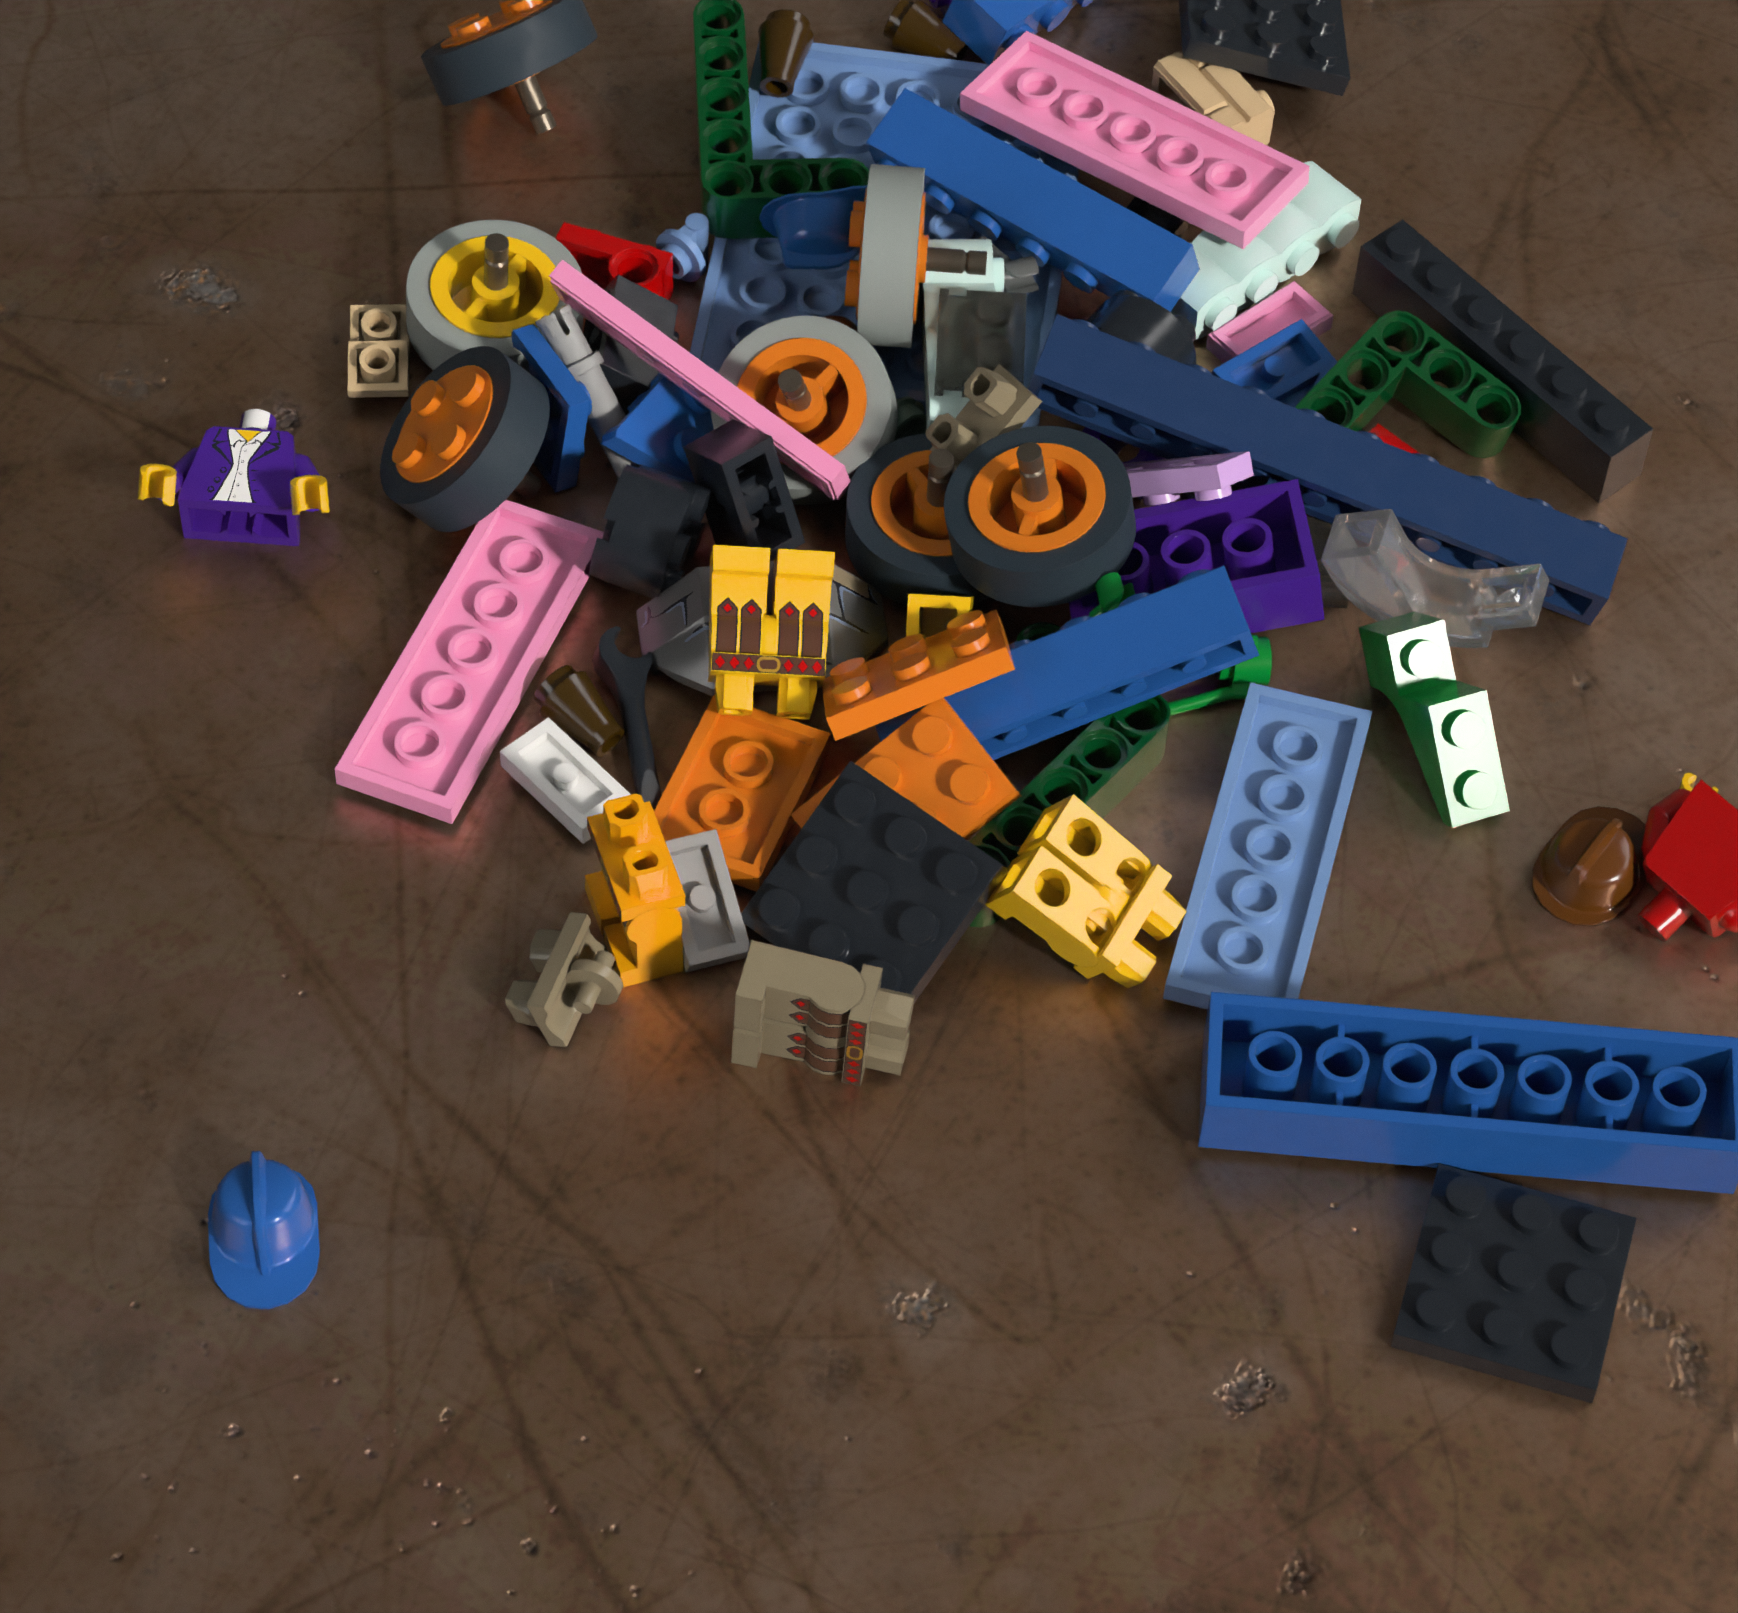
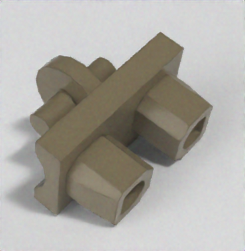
M1000 364L994 371L984 367H977L964 383L965 389L963 394L970 400L957 417L954 418L949 413L938 415L925 431L927 439L933 445L930 449L931 451L942 448L949 450L953 454V472L963 459L981 444L1003 433L1020 429L1042 402L1018 381L1010 371Z
M570 912L562 929L537 930L530 945V960L537 972H541L538 981L525 979L513 981L505 998L506 1006L515 1021L539 1027L550 1046L567 1047L582 1013L590 1014L595 1003L610 1005L617 1002L624 986L619 975L611 969L615 957L590 933L589 925L591 919L586 913Z

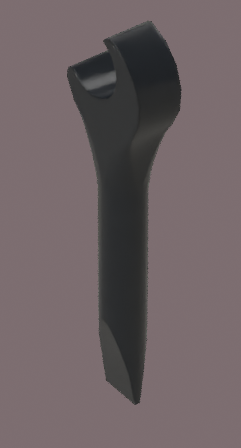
M615 626L608 629L601 636L594 650L592 663L597 675L611 691L621 713L635 793L642 795L644 802L650 801L653 810H655L662 795L645 710L646 679L654 658L650 652L639 658H632L622 654L615 645L621 628Z

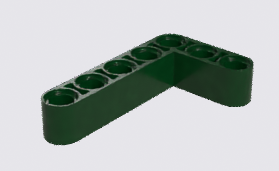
M700 0L693 12V58L701 214L708 218L709 233L718 238H778L765 230L759 219L762 208L770 201L788 194L824 192L852 186L868 185L869 170L863 163L851 158L753 160L744 11L742 5L736 0Z
M1398 310L1388 312L1380 317L1295 406L1298 409L1314 410L1323 415L1328 421L1354 431H1361L1381 408L1394 397L1464 452L1479 458L1493 457L1502 451L1521 414V404L1518 396L1508 386L1418 317ZM1388 346H1394L1401 352L1394 351L1390 349ZM1434 381L1441 382L1445 384L1448 388L1441 387L1437 385ZM1352 383H1358L1364 386L1367 390L1359 389ZM1481 417L1488 418L1492 420L1495 424L1488 423L1484 421ZM1231 485L1232 491L1242 489L1237 486Z
M1047 622L1030 624L1022 629L1017 636V641H1035L1059 631L1061 627ZM1158 695L1069 730L1078 737L1020 792L1021 797L989 821L969 842L1008 868L1012 860L1019 857L1017 852L1021 847L1014 845H1022L1044 809L1074 794L1103 819L1164 757L1170 719V708L1167 701L1161 695ZM984 905L970 924V927L981 928L990 926L1002 917Z

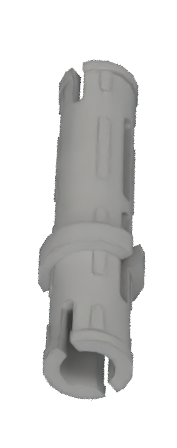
M567 304L550 312V315L539 318L535 323L576 381H581L588 389L592 401V412L588 416V422L614 469L617 480H619L626 465H630L632 461L602 445L601 441L602 436L607 430L617 426L626 415L600 367L604 360L599 350L592 352L571 311L570 304Z

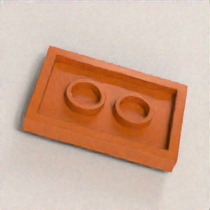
M979 610L964 613L952 619L947 624V630L924 638L922 634L910 635L893 643L888 648L889 653L867 662L862 657L853 658L835 666L830 671V676L825 678L822 684L825 716L835 741L1015 670L1006 632L997 610L984 615Z
M713 695L654 810L665 841L716 829L732 884L757 892L767 878L795 821L791 814L803 805L828 754L831 733L787 718L777 717L774 714L753 708L751 715H720L717 711L715 695Z
M945 698L927 704L855 762L856 765L966 840L1021 797V794ZM838 777L791 814L801 829Z

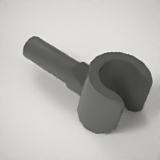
M982 236V237H980V238H978V239H987V238H986L985 236ZM992 243L993 258H1004L1005 294L1007 296H1016L1039 290V286L1033 277L1034 274L1039 272L1036 259L1033 256L1011 260L1008 255H1004Z

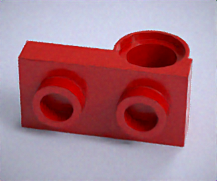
M566 222L561 226L555 239L570 251L576 259L582 274L602 289L617 275H620L667 300L671 299L673 295V253Z

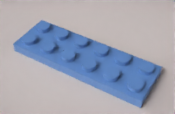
M1250 682L1190 894L1187 912L1183 919L1168 972L1163 999L1207 1010L1211 992L1299 999L1373 711Z

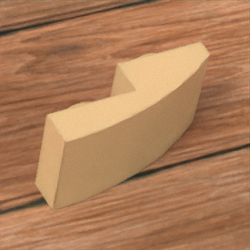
M406 304L350 305L348 398L408 397L410 339L406 325Z

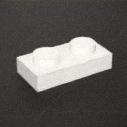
M549 717L500 751L501 767L583 844L591 839L587 829V817L603 813V804L606 801L631 795Z

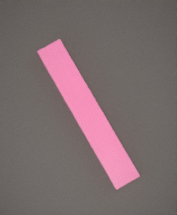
M561 260L549 275L550 282L559 299L566 305L570 304L573 310L726 422L734 419L772 436L779 461L832 500L837 499L839 501L848 490L851 481L845 466L564 260Z

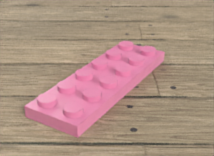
M1029 31L1022 34L960 92L961 111L1242 249L1281 212L1309 181L1310 166Z
M505 500L493 512L480 520L335 767L336 784L453 824L589 579L590 564L597 538L603 539L604 532L509 500Z

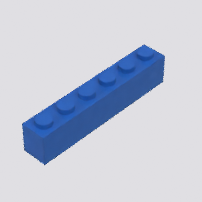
M906 88L903 89L866 141L875 164L925 168L924 192H926V203L944 214H949L951 210L968 218V223L978 233L991 240H996L999 236L1016 245V250L1023 257L1033 256L1040 267H1043L1046 263L1053 265L1063 271L1064 277L1072 285L1086 293H1092L1096 289L1111 298L1119 290H1129L1139 297L1156 302L1171 312L1200 270L1193 244Z
M1221 566L1214 570L1201 569L1193 571L1182 577L1176 585L1153 594L1139 593L1130 596L1122 601L1118 608L1098 616H1083L1072 619L1065 623L1059 631L1035 641L1020 640L1009 645L1015 670L947 696L945 699L992 759L995 760L1257 657L1259 653L1224 566ZM925 706L875 725L880 742Z

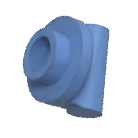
M690 214L685 219V225L679 230L667 229L657 237L656 248L673 253V278L695 282L705 273L709 262L708 218L704 214Z

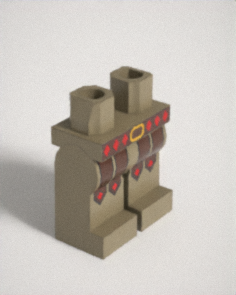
M751 940L735 995L731 1063L757 1068L760 1055L763 1053L805 1062L813 1071L823 1075L842 1073V1082L861 1086L866 1068L901 1075L909 1044L910 1031L908 1028L915 995L881 988L883 968L863 964L860 974L854 967L843 962Z

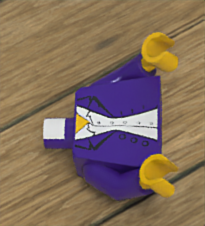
M250 409L245 411L241 415L239 428L214 426L206 430L200 446L189 450L172 467L163 464H146L141 466L139 470L137 500L144 501L146 498H157L166 506H174L175 500L178 499L183 536L186 539L299 547L300 512L303 510L308 512L321 510L322 513L330 512L327 479L320 476L308 456L295 452L294 436L287 431L275 430L277 421L271 413L265 410Z

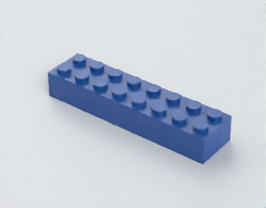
M1211 992L1203 1033L1198 1147L1438 1168L1439 1164L1465 1171L1734 1194L1738 1184V1037Z

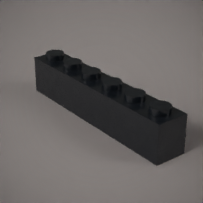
M1402 219L1360 247L1352 294L1379 317L1397 310L1408 312L1418 317L1508 386L1518 396L1521 404V414L1513 431L1595 501L1601 503L1641 475L1653 428Z

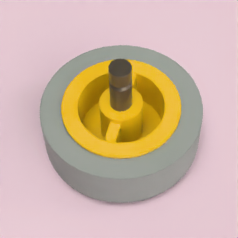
M479 220L445 230L421 248L408 271L406 280V325L414 350L432 370H435L447 359L466 349L489 346L498 349L530 373L527 359L521 351L513 348L512 330L534 324L543 335L535 321L545 315H550V312L566 305L559 299L550 282L549 275L561 260H564L582 273L576 259L562 243L551 235L535 227L514 221ZM572 309L571 311L583 331L584 317Z

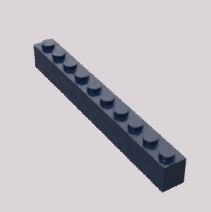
M1056 315L1027 388L1042 401L1037 407L1038 409L1165 459L1250 451L1254 475L1232 485L1246 489L1298 479L1306 514L1587 625L1592 624L1609 599L1628 540L1626 537L1611 532L1605 525L1591 520L1582 521L1554 510L1550 504L1543 500L1521 497L1497 487L1487 478L1465 475L1440 465L1436 459L1425 454L1409 453L1384 443L1378 436L1370 432L1348 429L1326 420L1323 415L1314 410L1292 407L1270 398L1264 391L1258 388L1239 386L1214 376L1202 366L1183 364L1156 353L1146 344L1135 341L1127 342L1099 331L1095 325L1085 320H1071L1064 316Z

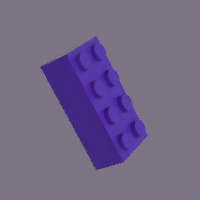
M1298 479L1235 490L1229 496L1214 500L1196 501L1193 498L1134 509L1136 521L1134 545L1128 559L1118 571V574L1121 576L1123 587L1128 583L1133 584L1135 594H1153L1176 585L1182 577L1193 571L1201 569L1214 570L1224 566L1251 633L1325 620L1320 573ZM1096 591L1080 599L1068 602L1071 619L1089 616V613L1099 605Z

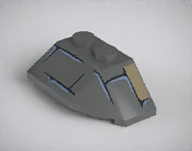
M770 561L766 615H772L774 561ZM835 564L831 584L825 678L830 676L829 673L835 666L844 661L862 657L867 661L874 652L879 653L886 648L889 639L881 594L873 585ZM710 566L695 568L664 590L659 597L653 598L636 610L641 657L650 652L654 658L649 670L654 672L660 670L679 683L713 696L715 695V682H708ZM754 685L753 692L778 690V686Z

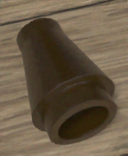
M901 0L888 18L883 32L885 37L892 40L893 48L913 55L962 61L969 48L942 22L943 19L923 0H917L916 2L913 0Z
M788 9L772 11L758 29L761 63L760 88L765 94L772 97L784 98L793 93L797 76L814 41L809 20L797 11Z
M564 665L551 673L535 692L534 700L541 706L540 716L545 719L549 717L560 729L590 748L597 757L608 754L623 739L625 730L616 722L585 671L577 672L571 665Z

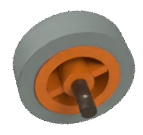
M871 164L864 201H854L853 210H851L849 247H860L859 260H850L849 270H847L845 306L856 307L857 332L871 345L912 347L913 329L917 321L920 283H925L926 271L959 274L965 271L967 274L986 275L987 251L969 250L966 253L961 249L928 247L929 235H924L926 192H924L925 168Z
M793 316L767 323L742 339L729 353L718 374L842 463L846 468L850 481L860 465L873 456L880 447L895 439L898 423V406L885 366L875 349L864 337L840 322L817 316ZM711 411L714 429L727 423ZM780 461L794 505H816L834 501Z

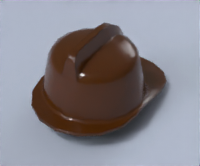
M1597 806L1580 810L1570 817L1545 845L1533 866L1532 888L1540 905L1555 918L1572 925L1595 926L1613 920L1629 905L1647 882L1642 865L1644 859L1640 852L1646 824L1635 815L1611 807Z

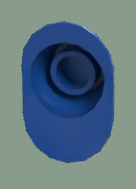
M868 185L852 186L824 192L788 194L775 198L762 208L759 219L765 230L778 237L784 265L790 269L822 270L838 268L853 260L860 252V247H849L851 210H853L854 201H864L865 190Z
M252 1151L249 1161L242 1162L229 1170L212 1194L208 1210L209 1259L214 1281L228 1299L246 1308L268 1310L289 1304L304 1293L317 1274L320 1256L318 1206L312 1185L300 1173L275 1160L265 1159L261 1151Z

